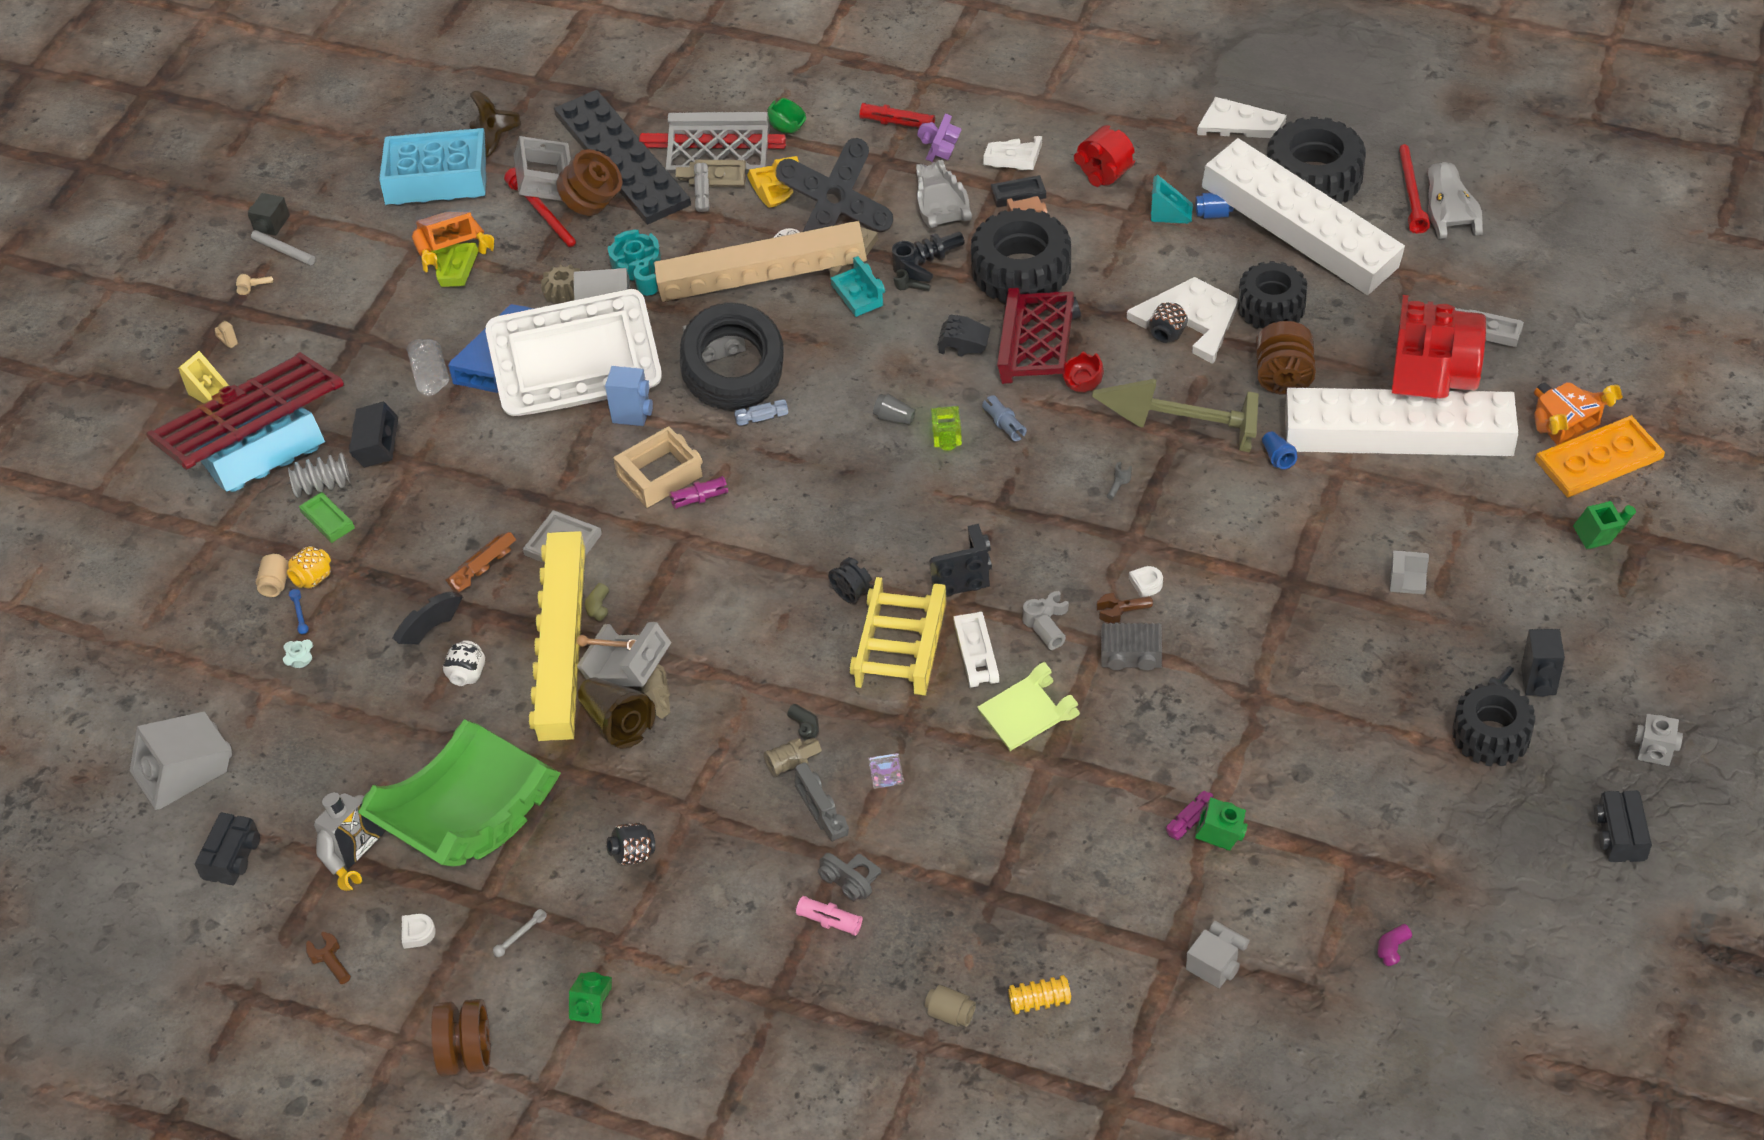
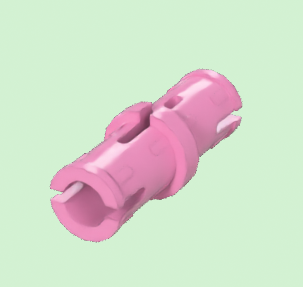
M806 896L800 898L796 908V915L804 916L820 922L824 928L834 927L851 933L854 936L860 931L863 921L862 916L838 909L836 904L830 902L827 905L809 899ZM818 911L823 912V913H825V914H827V915H831V916L837 917V918H839L840 920L835 919V918H832V917H830V916H826V915H824V914H821V913H819Z

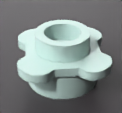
M308 639L302 642H287L284 645V650L286 651V656L283 658L284 664L295 668H302L308 665L312 660L310 649L313 647L312 642Z

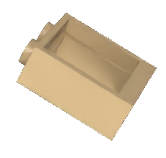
M669 426L613 457L617 477L646 508L668 497L669 492L680 490L703 477L701 470L703 461L697 450H692L687 445L684 437L681 434H676ZM671 452L681 465L650 482L639 470Z

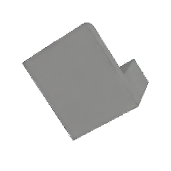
M1393 550L1390 592L1425 594L1429 554Z

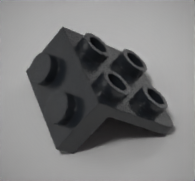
M979 524L967 526L969 549L935 556L929 560L932 589L934 584L945 585L946 597H950L954 594L990 587L989 570H992V564L988 551H991L988 535H982Z

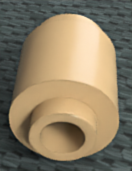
M270 554L261 559L256 578L257 590L260 594L266 597H276L283 591L288 575L287 570L289 569L288 561L283 556Z

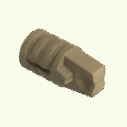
M658 664L645 685L641 686L642 693L646 694L654 702L656 716L663 719L670 714V691L665 669Z
M800 738L787 742V744L765 751L764 759L771 775L777 777L781 773L783 774L788 770L795 769L799 764L809 763L807 758L820 753L822 750L819 741L815 738L802 742Z

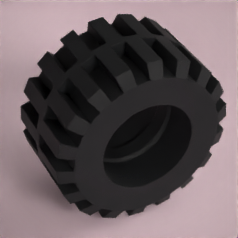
M1261 262L1258 263V266L1253 265L1249 267V271H1245L1242 274V278H1240L1238 299L1240 316L1245 318L1246 323L1253 324V327L1257 329L1265 328L1269 324L1279 321L1299 323L1300 318H1303L1306 307L1307 280L1304 278V274L1301 271H1296V267L1287 266V263Z
M1488 682V686H1484L1482 683L1475 685V690L1469 688L1465 691V695H1461L1458 700L1452 731L1455 745L1457 748H1463L1462 754L1466 757L1472 756V761L1478 764L1480 761L1486 762L1485 766H1492L1493 763H1498L1499 766H1506L1507 761L1514 763L1518 760V756L1523 757L1527 748H1529L1536 717L1534 715V707L1529 705V699L1526 695L1520 696V690L1516 688L1511 690L1507 684L1502 683L1501 686H1497L1495 682ZM1483 721L1498 722L1505 727H1491L1484 724Z

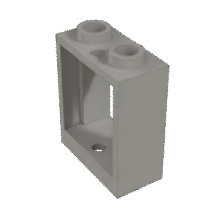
M519 136L514 152L519 195L562 201L557 191L556 181L559 174L571 161L568 143ZM526 161L557 165L558 174L527 170Z

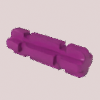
M1202 791L1195 798V801H1191L1176 816L1177 820L1173 819L1166 826L1169 837L1176 840L1181 839L1187 833L1186 828L1190 830L1199 821L1200 812L1210 797L1213 798V794Z

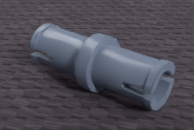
M991 395L987 397L993 405L990 406L984 400L982 407L994 419V424L998 428L1003 429L1013 441L1021 440L1022 438L1016 431L1025 436L1027 429L1015 418L1014 412L1010 408H1006L996 396Z

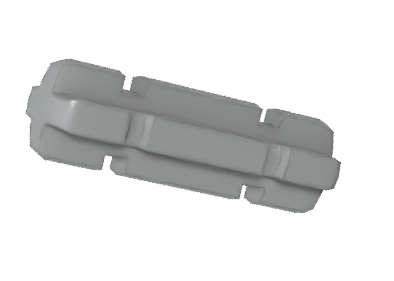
M696 163L694 165L695 207L698 212H707L710 209L708 165L706 163Z

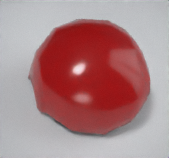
M1083 351L1066 362L1065 374H1062L1066 385L1074 391H1092L1102 382L1104 375L1103 363L1097 353L1092 356Z

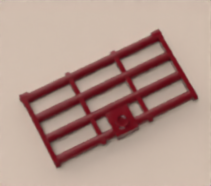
M299 352L294 357L254 378L248 379L239 386L234 384L221 388L219 393L211 396L212 400L197 406L195 409L153 431L146 432V435L150 442L174 459L185 470H188L195 466L196 463L235 442L243 440V438L280 418L294 413L295 410L333 390L336 391L343 387L344 383L339 376ZM302 365V366L299 367L298 369H296V370H294V371H292V372H290V373H288V374H286V375L280 377L279 379H277V380H275V381H273V382H271V383H269V384L263 386L264 384H266V383L272 381L273 379H275V378H277V377H279V376H281V375H283V374H285V373L291 371L292 369H294V368H296V367ZM311 373H315V374H313V375H311V376H309V377H307V378H305V379L299 381L298 383H296V384H294V385H292V386H290V387H288V388L282 390L281 392L275 394V392H277V391H279V390H281V389H283V388L289 386L290 384H292V383H294V382H296V381H298V380H300V379L306 377L307 375H309V374H311ZM323 381H326L325 383H323V384H321V385H319V386H317V387H315V388L309 390L308 392H306V393H304V394H302V395H300V396L294 398L293 400L287 402V400H289V399L295 397L296 395H298V394H300V393H302V392H304V391L310 389L311 387H313V386H315V385H317V384H319V383H321V382H323ZM265 398L264 401H262V402H260V403H258V404H256V405H254V406L248 408L247 410H245V411H243V412H241V413H239V414H237V415L231 417L230 419L224 421V419H226V418H228V417H230V416L236 414L237 412H239V411H241V410H243V409H245V408H247V407H249V406L255 404L256 402H258V401H260V400H262V399ZM276 406L278 407V408H276V409H274V410H272V411H270V412H268V413L262 415L261 417H259V418H257V419H255V420H253V421L247 423L246 425H244V426H242V427H240V428H238V429H235L236 427H238V426H240V425H242V424L248 422L249 420H251V419H253V418H255V417H257V416L263 414L264 412H266V411H268V410H270V409H272V408H274V407H276ZM201 417H204L203 419H201V420H199V421H197V422H195V423H193V424L187 426L186 428H184V429H182V430H180V431H178V432H176V433H174V434L168 436L167 438L162 439L163 437H165V436H167V435H169V434H171V433H173V432L179 430L180 428H182V427H184V426H186V425H188V424H190V423L196 421L197 419H199V418H201ZM215 425L213 428H211V429H209V430H207V431H205V432H203V433L197 435L196 437H194V438H192V439H190V440H188V441H186V442L180 444L179 446H177V447H175V448L173 447V446H175V445H177V444H179V443L185 441L186 439H188V438H190V437H192V436H194V435H196V434L202 432L203 430H205V429H207V428H209V427ZM225 433L227 434V435H225V436H223V437H221V438L215 440L214 442H212V443H210V444H208V445H206V446L200 448L199 450H197V451H195V452H193V453H191V454H189V455H187V456H184L185 454H187V453H189V452H191V451H193V450L199 448L200 446H202V445H204V444H206V443H208V442H210V441L216 439L217 437H219V436H221V435H223V434H225Z

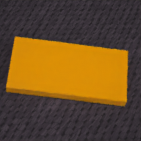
M1631 415L1536 454L1535 461L1563 494L1569 498L1664 458L1665 451Z

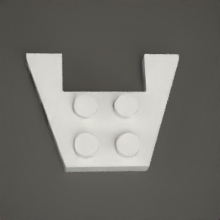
M1193 277L1127 311L1128 320L1147 329L1149 327V320L1157 306L1167 302L1179 304L1188 316L1187 326L1204 334L1193 345L1192 353L1213 364L1216 360L1218 349L1221 348L1226 330L1229 329L1238 308V299Z

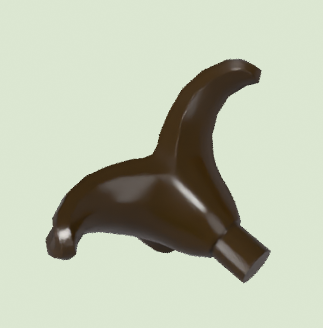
M473 91L470 93V97L478 108L479 116L476 120L470 122L469 127L470 129L484 128L485 156L489 157L499 143L500 134L521 125L520 114L513 111L496 110L494 104L485 94L480 91Z

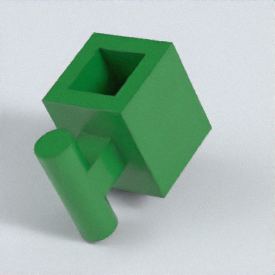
M1612 501L1587 506L1573 527L1586 550L1608 545L1623 530L1636 513V510L1633 506L1627 505L1622 512L1618 513Z

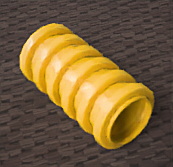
M1061 975L1058 980L1051 977L1047 982L1044 979H1040L1037 984L1034 981H1030L1027 986L1024 983H1020L1019 987L1015 988L1014 985H1010L1008 989L1011 1009L1015 1015L1019 1014L1020 1010H1024L1027 1013L1030 1012V1008H1034L1037 1011L1040 1010V1006H1044L1047 1009L1050 1008L1051 1004L1058 1007L1061 1002L1068 1005L1071 1001L1069 983L1064 975Z

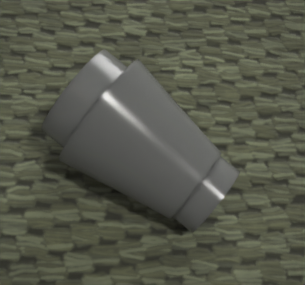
M880 394L873 409V414L878 416L880 420L909 425L912 423L916 409L911 408L890 394Z

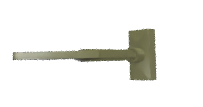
M1156 379L1093 390V398L1141 428L1144 427L1148 411L1154 410L1228 424V427L1239 428V451L1250 452L1252 437H1256L1259 393L1247 392L1241 412L1233 410L1225 412L1154 399L1152 397L1156 388Z

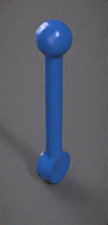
M293 589L289 592V597L294 601L299 623L297 631L299 634L305 635L309 631V627L304 623L299 601L301 593L300 590Z

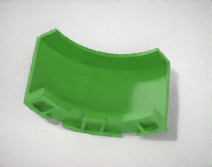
M464 719L461 725L456 728L452 739L445 748L421 771L394 785H373L371 790L364 796L358 813L441 865L460 866L464 865L466 860L471 857L477 860L481 859L511 838L527 822L524 816L534 804L541 805L561 773L481 725Z

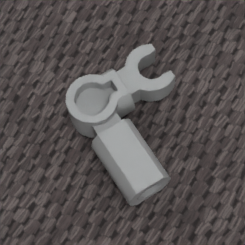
M1059 591L1050 593L1047 599H1031L1023 605V623L1028 627H1033V630L1050 650L1061 647L1066 639L1064 633L1050 618L1053 614L1063 615L1068 611V601L1058 603L1061 595Z

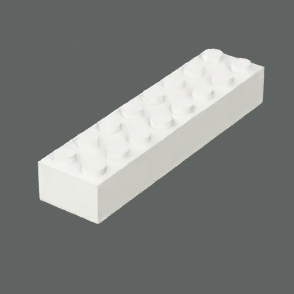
M1239 138L1205 165L1202 182L1204 189L1218 195L1227 204L1367 296L1399 268L1405 245Z
M1287 388L1285 406L1286 441L1292 444L1297 452L1514 456L1518 425L1514 392L1450 391L1448 397L1431 398L1394 394L1392 390Z

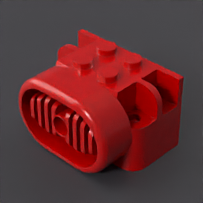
M1403 295L1392 393L1445 398L1449 396L1450 388L1470 391L1477 390L1480 384L1485 350L1486 316L1482 313L1456 311L1455 307L1449 304L1433 305L1432 301H1428L1427 304L1420 301L1408 302V295Z

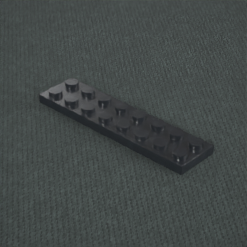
M598 90L589 92L554 108L555 116L584 150L599 151L608 156L617 165L622 176V186L619 192L647 225L691 206V199L643 142L639 141L637 135Z

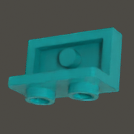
M859 256L853 258V269L831 277L832 287L855 317L883 306V294L885 293L882 281L874 277L869 264H864Z

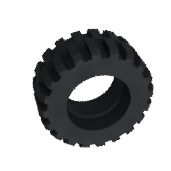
M1303 117L1297 119L1294 123L1290 121L1284 124L1269 139L1266 154L1268 158L1341 205L1342 202L1346 203L1352 199L1353 195H1356L1363 183L1366 148L1356 131L1351 127L1347 128L1345 123L1340 121L1334 122L1331 118L1326 117L1325 119H1318V117L1304 119ZM1306 162L1324 163V165H1311Z
M1013 208V211L1007 212L1004 210L1000 211L997 216L992 215L988 217L985 223L982 222L978 226L971 239L973 279L977 286L983 292H986L992 299L998 298L1002 303H1007L1009 288H1019L1020 294L1059 292L1062 286L1069 280V274L1071 273V237L1068 235V230L1054 216L1050 218L1048 213L1043 211L1039 213L1031 208L1027 210ZM1013 254L1034 255V257L1027 259H1013L1007 256Z

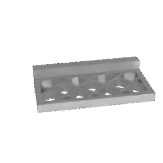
M767 112L668 113L669 134L666 170L669 173H676V167H689L690 162H695L705 153L712 160H722L731 153L737 160L745 161L756 153L761 158V164L750 165L746 162V173H748L749 169L766 167L768 133H770V122ZM762 133V139L755 145L747 139L752 134ZM675 134H686L689 137L681 146L674 141ZM703 134H711L714 138L705 146L698 140ZM727 134H735L739 137L730 146L723 140ZM694 142L701 149L691 157L685 149ZM719 142L726 149L716 157L710 149ZM744 142L750 149L740 156L734 149ZM680 153L688 159L682 165H673V159Z

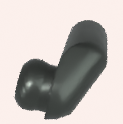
M792 704L787 716L800 723L798 733L804 740L816 738L819 733L818 717L803 707Z

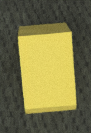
M200 351L178 368L188 395L202 403L212 400L211 396L219 393L221 388L229 386Z

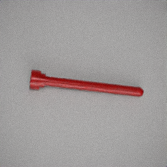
M1403 144L1399 147V153L1411 208L1408 225L1411 232L1416 234L1424 233L1430 227L1429 216L1421 208L1408 145Z
M514 167L506 172L504 181L511 189L518 190L516 169ZM524 196L568 247L575 246L576 240L540 198Z

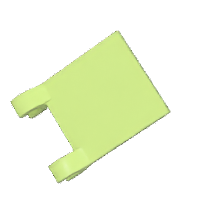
M1045 662L1036 666L1027 678L978 706L979 712L1010 751L1058 722L1072 720L1080 714L1076 708L1078 703L1072 695L1064 697L1056 706L1042 688L1053 683V678L1049 675L1052 671Z

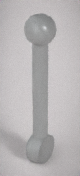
M542 909L537 910L533 918L503 944L494 946L493 954L496 957L503 956L505 949L537 922L541 923L544 921L547 913Z

